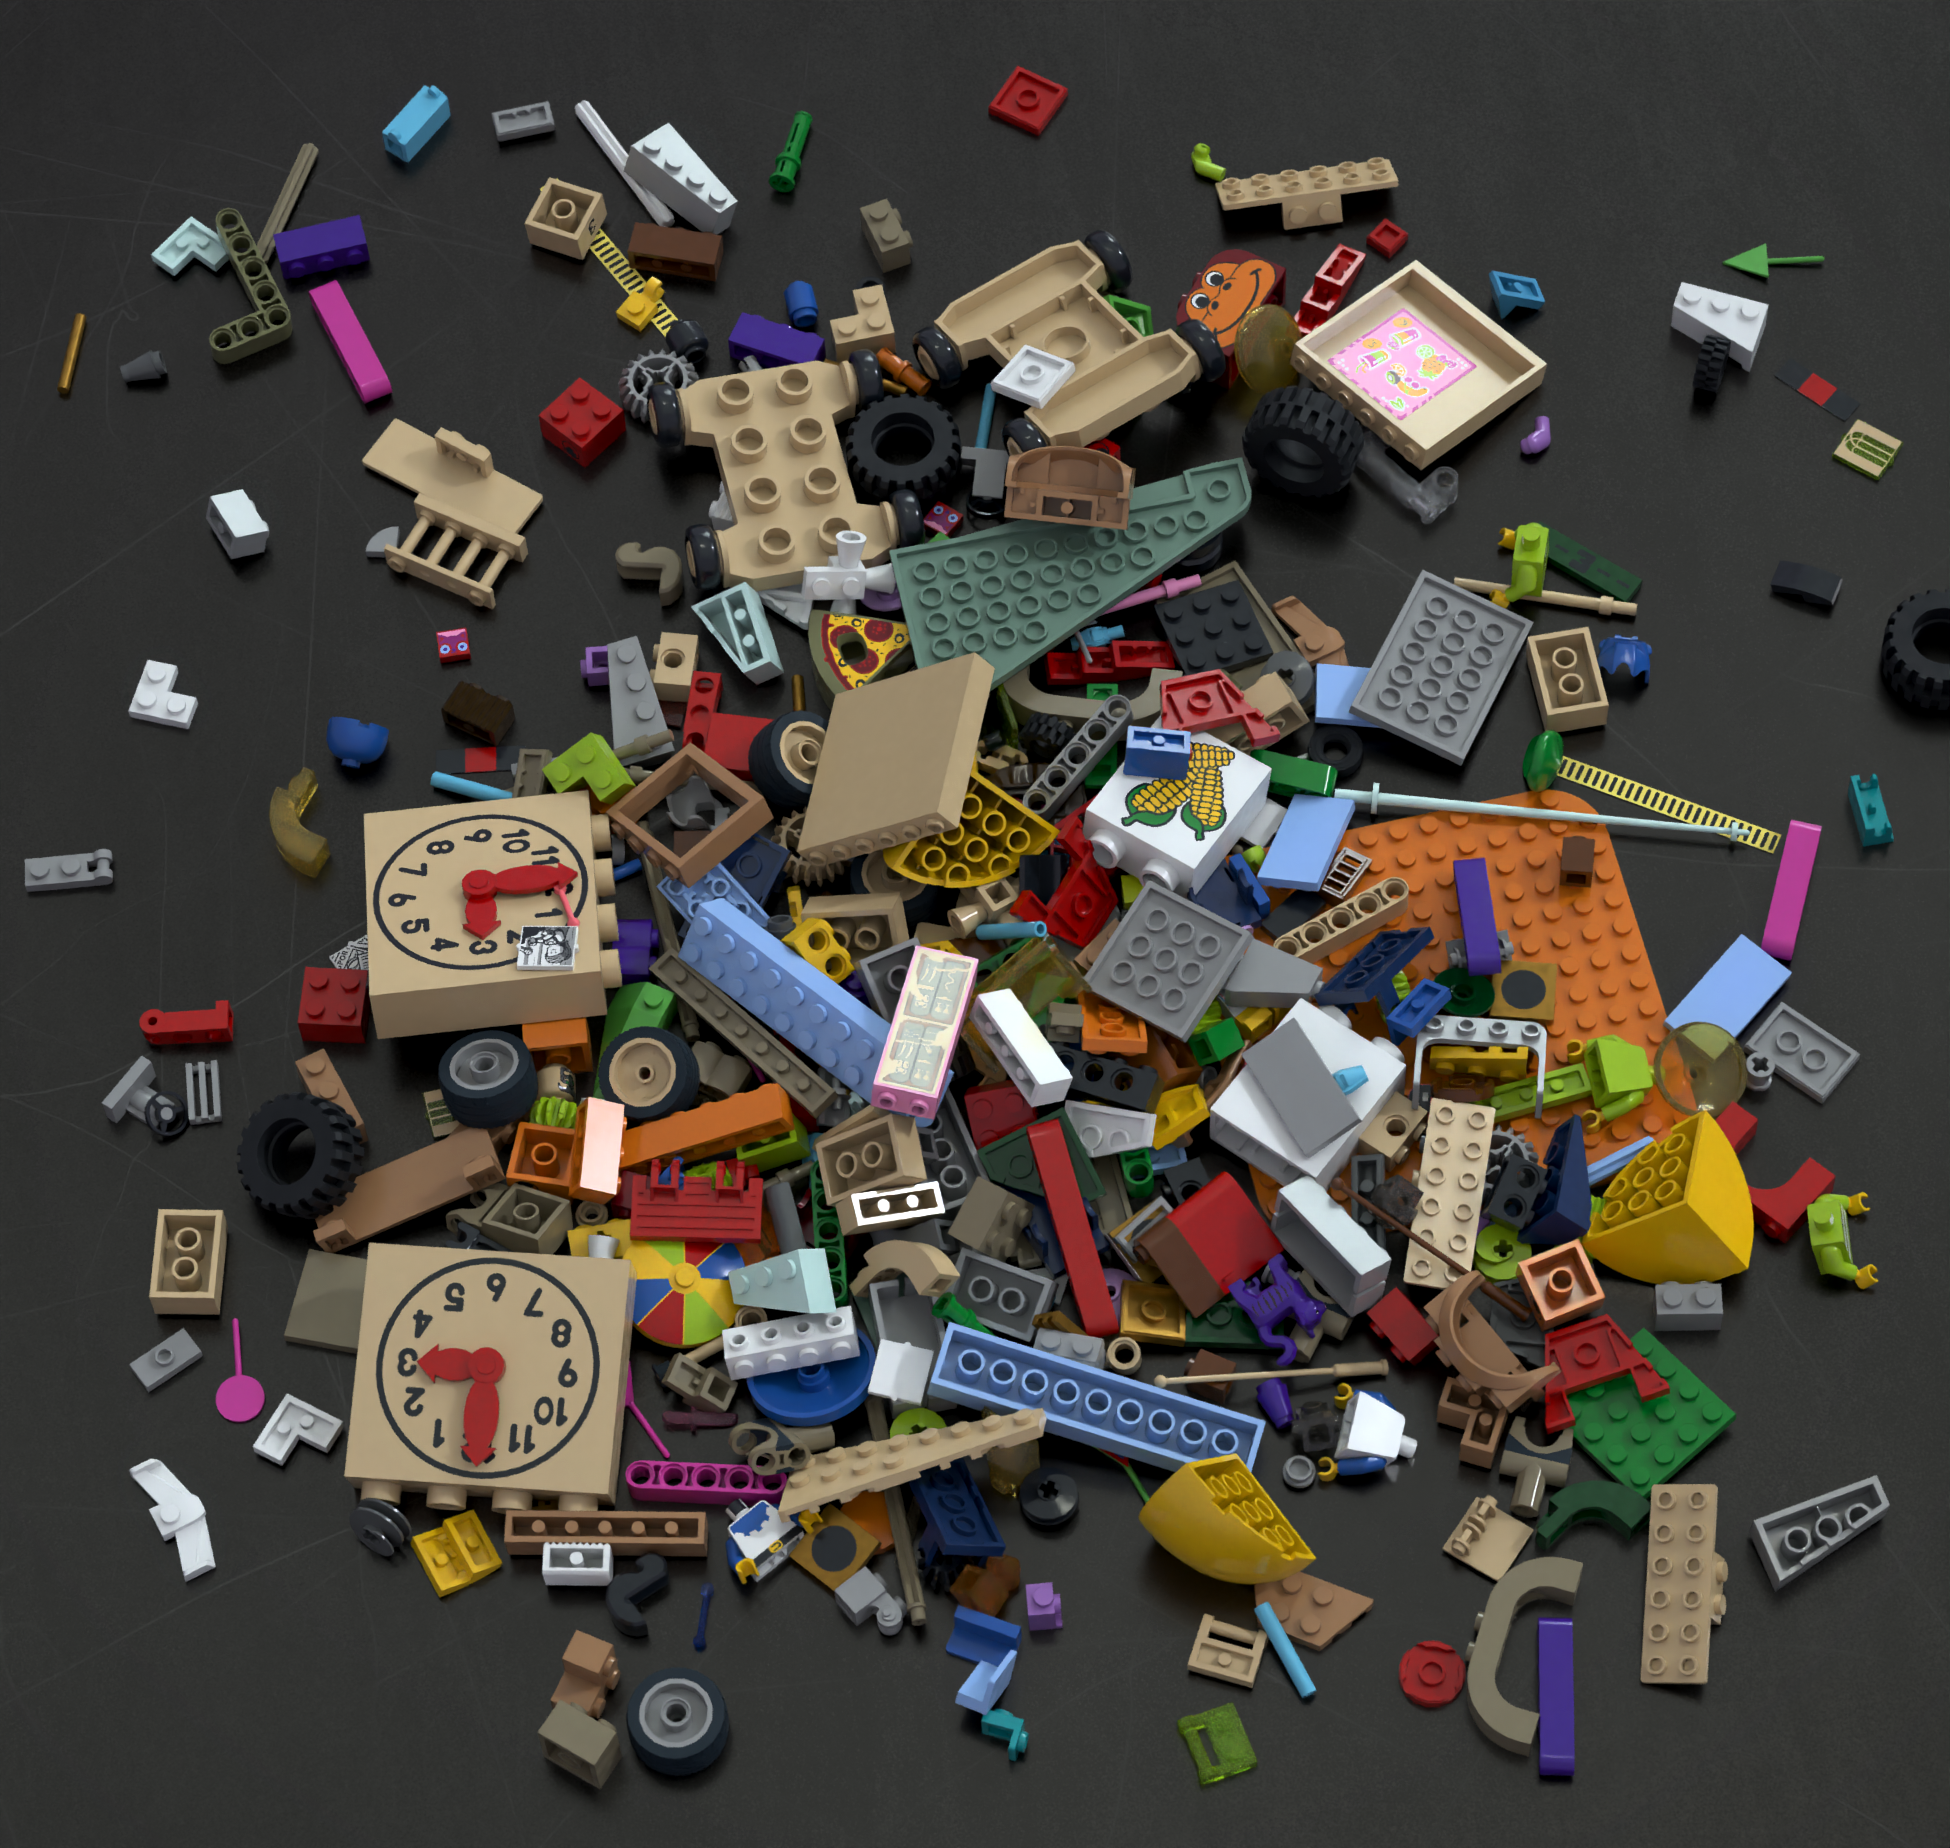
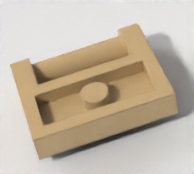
M1204 1614L1188 1662V1670L1252 1688L1269 1638L1266 1631L1261 1629L1258 1632L1214 1620V1616ZM1210 1633H1213L1238 1641H1242L1245 1643H1249L1254 1646L1253 1649L1250 1650L1247 1648L1211 1639L1208 1637Z

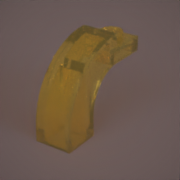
M303 767L299 775L291 779L288 791L277 786L271 799L269 818L275 843L283 858L298 871L316 878L331 853L326 838L308 831L299 823L303 810L318 788L315 772Z

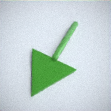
M1765 243L1724 261L1723 264L1769 278L1768 265L1823 262L1824 257L1809 256L1767 259Z

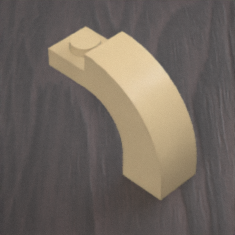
M891 1240L872 1247L863 1255L869 1266L863 1268L858 1273V1277L849 1287L854 1296L868 1298L869 1284L894 1280L899 1274L904 1272L919 1295L941 1297L961 1276L951 1260L936 1247L919 1242Z

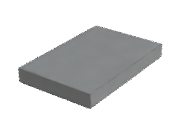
M1783 1002L1777 1006L1746 1043L1743 1050L1748 1055L1755 1052L1769 1054L1774 1059L1775 1073L1821 1104L1860 1058L1858 1052Z

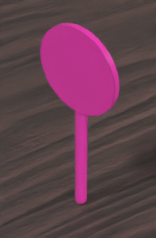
M234 1318L232 1320L236 1376L228 1378L220 1385L216 1393V1406L220 1414L227 1420L242 1423L252 1420L261 1412L265 1403V1394L257 1380L250 1376L242 1375L239 1321L237 1318Z

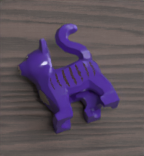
M1279 1253L1268 1261V1266L1274 1279L1272 1286L1260 1292L1262 1285L1259 1279L1254 1277L1248 1286L1240 1278L1228 1286L1239 1307L1249 1315L1258 1331L1260 1340L1268 1347H1281L1284 1349V1354L1276 1361L1277 1365L1281 1367L1287 1366L1295 1359L1297 1347L1295 1342L1289 1337L1273 1335L1271 1330L1287 1316L1294 1313L1298 1325L1313 1339L1315 1337L1313 1329L1321 1322L1322 1314L1327 1309L1323 1301L1309 1298L1301 1284L1287 1273L1289 1270L1287 1267L1288 1263Z

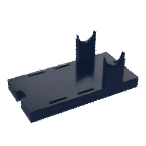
M755 833L720 863L763 909L772 891L779 893L780 886L788 875L783 870L792 851ZM755 837H757V838L763 840L764 842L768 843L769 846H766V845H764V844H762V843H760V842L754 840ZM686 919L678 933L683 938L686 937L691 925Z
M1225 858L1196 896L1193 887L1189 888L1187 900L1240 927L1251 925L1253 929L1261 927L1262 918L1253 905V884L1250 885L1248 883L1243 868L1238 870L1237 880Z
M1410 928L1407 932H1401V930L1380 931L1323 986L1319 993L1314 995L1318 1005H1334L1346 1016L1351 1009L1356 1015L1359 1013L1355 1003L1369 1002L1376 995L1387 1018L1393 1006L1397 1007L1401 1003L1391 979L1435 938L1431 928Z
M990 1179V1182L1035 1205L1031 1221L1028 1224L1029 1230L1025 1227L1022 1232L1053 1280L1066 1274L1045 1198L993 1182ZM1084 1196L1082 1201L1099 1256L1110 1250V1244L1099 1229V1215L1094 1212L1088 1199Z
M963 1457L951 1461V1467L941 1470L940 1466L937 1465L919 1471L921 1477L908 1481L928 1523L917 1550L922 1551L924 1549L925 1567L930 1566L938 1546L942 1555L978 1556L976 1569H981L988 1556L1002 1557L1006 1545Z

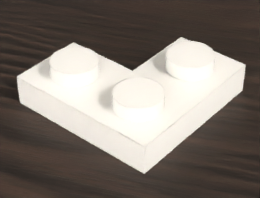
M147 660L130 705L129 714L132 718L189 729L198 705L197 698L171 692L178 675L176 665Z
M286 1394L256 1440L253 1449L259 1455L283 1466L299 1439L328 1453L343 1430L344 1424L343 1421Z

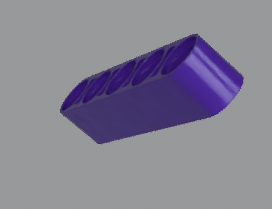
M1485 857L1453 860L1454 881L1469 977L1501 974L1500 950Z
M1538 1617L1539 1775L1574 1776L1572 1618Z

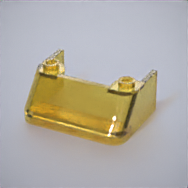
M1047 932L1043 937L1031 939L973 990L960 1034L995 1074L1000 1070L996 1063L999 1060L969 1018L977 995L1010 988L1032 1019L1058 996L1062 999L1066 997L1071 999L1076 997L1083 988L1087 993L1092 990L1085 976Z

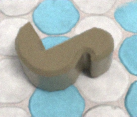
M637 542L625 543L617 549L615 553L617 569L623 579L660 580L659 597L661 606L671 605L680 597L684 587L681 558L674 550L666 547H653L642 553L641 545Z

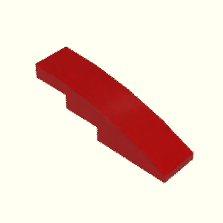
M1342 244L1337 246L1315 275L1314 285L1301 300L1300 310L1287 325V336L1300 340L1333 317L1366 259L1365 253Z
M1112 640L1109 647H1087L1093 660L1090 664L1087 663L1080 646L1076 653L1047 652L1044 657L1048 685L1115 682L1151 676L1152 668L1175 669L1173 654L1166 641Z

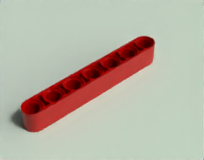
M1057 1118L1027 1126L1028 1141L1083 1331L1088 1336L1096 1338L1119 1333L1117 1318L1059 1120Z

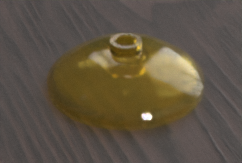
M1264 304L1252 308L1242 318L1235 336L1234 352L1238 370L1247 385L1261 394H1266L1280 387L1286 389V387L1292 386L1300 374L1290 364L1294 344L1302 339L1303 336L1293 316L1278 305Z
M1691 1022L1672 1030L1660 1043L1654 1058V1078L1662 1097L1678 1112L1692 1116L1706 1110L1711 1117L1721 1114L1732 1101L1737 1103L1742 1096L1748 1077L1747 1060L1740 1044L1728 1031L1708 1022ZM1691 1068L1696 1069L1698 1073L1696 1079L1690 1075Z

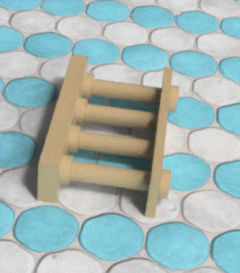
M419 493L414 500L416 516L419 520L400 549L389 544L385 545L384 552L387 564L397 572L404 571L468 598L470 602L477 606L484 605L493 609L496 603L493 588L490 587L508 559H515L519 562L524 561L528 555L525 537ZM434 525L445 530L427 560L411 554L429 526ZM460 536L471 541L453 571L438 566V563L455 537ZM482 548H489L498 552L480 582L464 577Z

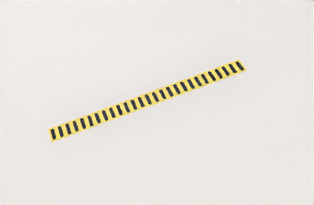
M599 228L589 248L629 295L633 291L642 294L647 282L634 268H629V261ZM659 299L655 302L659 311L651 321L666 336L671 325L678 319L664 302Z
M1563 756L1562 765L1557 776L1689 824L1731 828L1732 822H1738V829L1749 830L1750 834L1748 836L1737 835V841L1772 854L1781 837V834ZM1720 834L1728 838L1731 837V834Z

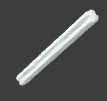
M585 100L575 105L576 115L658 225L663 227L672 226L674 224V216L664 202L624 172L628 154L590 103Z

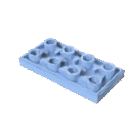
M1317 663L1315 668V722L1381 728L1349 713L1350 707L1371 668Z
M1294 794L1257 875L1260 885L1272 886L1274 888L1300 889L1307 892L1319 891L1355 810L1354 800Z
M721 863L716 865L690 888H687L677 879L672 881L668 876L656 886L690 924L699 904L724 898L765 929L768 925L767 920L770 916Z
M1741 934L1664 1020L1663 1026L1714 1064L1789 979L1792 972Z

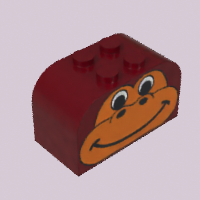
M1231 249L1222 251L1208 262L1203 272H1197L1193 279L1191 290L1188 294L1184 293L1180 298L1176 315V329L1179 324L1188 319H1198L1209 327L1223 350L1226 370L1219 379L1212 383L1229 390L1285 304L1286 268L1244 250Z

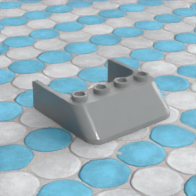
M1436 1014L1417 1034L1412 1109H1418L1423 1050L1428 1045L1445 1043L1513 1049L1529 1047L1528 1050L1538 1057L1535 1118L1541 1119L1547 1043L1546 1029L1541 1024L1532 1021Z

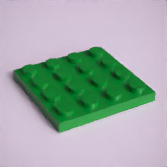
M1642 1328L1630 1340L1642 1357L1651 1363L1656 1373L1668 1383L1670 1394L1642 1403L1632 1375L1627 1374L1567 1394L1566 1396L1576 1421L1575 1426L1569 1427L1573 1429V1440L1618 1484L1636 1491L1647 1499L1651 1495L1654 1484H1664L1732 1424L1736 1420V1413L1650 1332Z

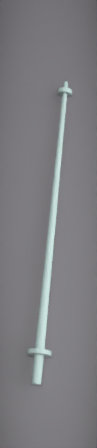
M1373 783V792L1335 788L1334 798L1354 800V803L1371 804V814H1377L1378 805L1731 834L1730 841H1737V835L1748 836L1750 834L1749 830L1738 829V822H1732L1731 828L1379 793L1380 783Z

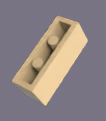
M938 1181L851 1194L835 1205L843 1236L918 1225L945 1213Z

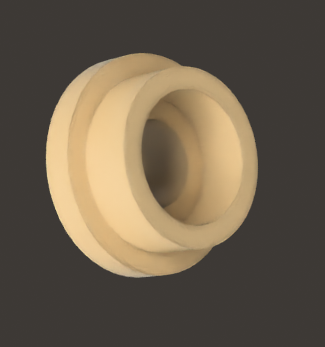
M584 1201L576 1210V1221L579 1226L606 1224L608 1220V1211L603 1204ZM589 1214L598 1215L595 1219H587Z

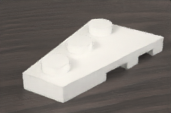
M1066 1100L1065 1111L1089 1159L1152 1147L1156 1114Z

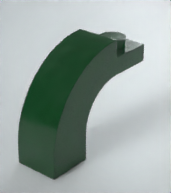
M1592 1480L1570 1485L1549 1499L1548 1514L1544 1515L1535 1527L1537 1530L1535 1543L1542 1550L1546 1551L1569 1527L1585 1520H1597L1607 1523L1630 1541L1650 1521L1651 1503L1636 1491L1610 1481Z

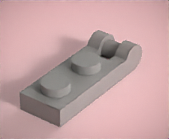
M98 849L94 853L25 859L27 892L108 885L113 882V871L109 869V865L112 863V852L108 849ZM90 867H97L94 872H89Z

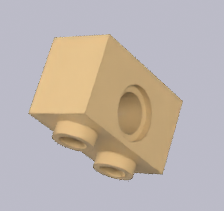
M661 632L660 644H654L653 662H657L656 669H650V677L658 700L688 703L693 671H697L698 635Z
M1396 1091L1359 1137L1358 1152L1362 1155L1383 1154L1385 1156V1170L1391 1172L1396 1164L1402 1165L1410 1154V1147L1415 1140L1420 1142L1422 1134H1426L1428 1111L1419 1105L1418 1109H1412V1101ZM1399 1131L1403 1134L1400 1136H1392L1389 1134V1132Z

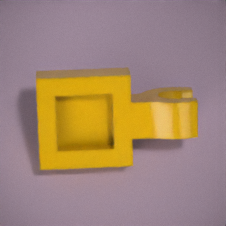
M651 277L645 284L642 294L633 291L616 311L617 317L641 332L659 311L655 302L665 292L660 288L662 282L655 277Z

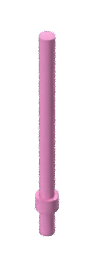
M1196 574L1179 580L1172 578L1162 581V585L1132 593L1102 615L1165 596L1167 599L1179 596L1182 591L1202 586L1200 576Z

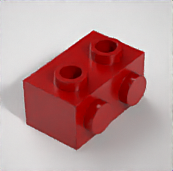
M1397 1287L1367 1312L1373 1320L1369 1326L1381 1339L1387 1336L1394 1345L1390 1350L1402 1363L1408 1360L1415 1366L1438 1346L1434 1340L1440 1334H1436L1425 1320V1317Z

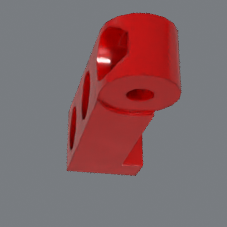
M693 671L683 728L682 749L691 742L703 752L705 751L712 712H717L719 698H721L723 692L721 673ZM708 680L711 683H700V681Z
M229 1000L216 1001V1009L163 1013L159 1009H150L141 1015L139 1025L145 1039L151 1044L233 1041L234 1013Z

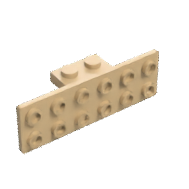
M1376 157L1363 163L1348 161L1334 167L1313 166L1306 171L1285 170L1280 174L1270 176L1267 174H1256L1251 178L1241 180L1238 178H1227L1220 183H1216L1215 187L1223 210L1281 203L1282 223L1284 230L1343 222L1341 194L1397 187L1398 178L1389 159Z
M394 419L362 459L364 466L417 494L421 493L516 534H518L543 501V496L540 493L494 470L491 453L486 447L480 444L475 445L465 440L458 432H450L442 427L435 434V438L399 419Z
M1433 1098L1430 1105L1420 1171L1413 1170L1411 1189L1417 1190L1415 1201L1409 1200L1406 1220L1412 1221L1410 1231L1471 1272L1496 1110L1488 1106ZM1409 1239L1403 1277L1405 1284L1445 1290L1463 1276L1415 1241Z
M1654 1484L1652 1486L1641 1662V1682L1645 1684L1707 1683L1710 1625H1721V1615H1724L1726 1612V1598L1722 1593L1723 1582H1726L1728 1578L1727 1563L1724 1562L1723 1557L1715 1552L1718 1487L1714 1484Z

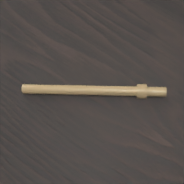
M1459 577L1454 579V585L1470 592L1490 594L1494 589L1505 594V590L1511 586ZM1547 590L1542 591V597L1525 595L1520 598L1598 610L1599 614L1610 616L1611 613L1636 616L1638 605L1614 601V597L1608 596L1594 598Z

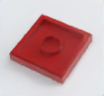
M1017 66L988 106V113L1039 136L1068 96V88Z

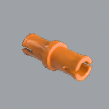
M884 347V349L882 348L876 354L879 365L893 375V380L898 383H904L915 391L917 395L922 396L926 394L931 387V380L913 369L912 363L907 360H901L889 351L888 348Z

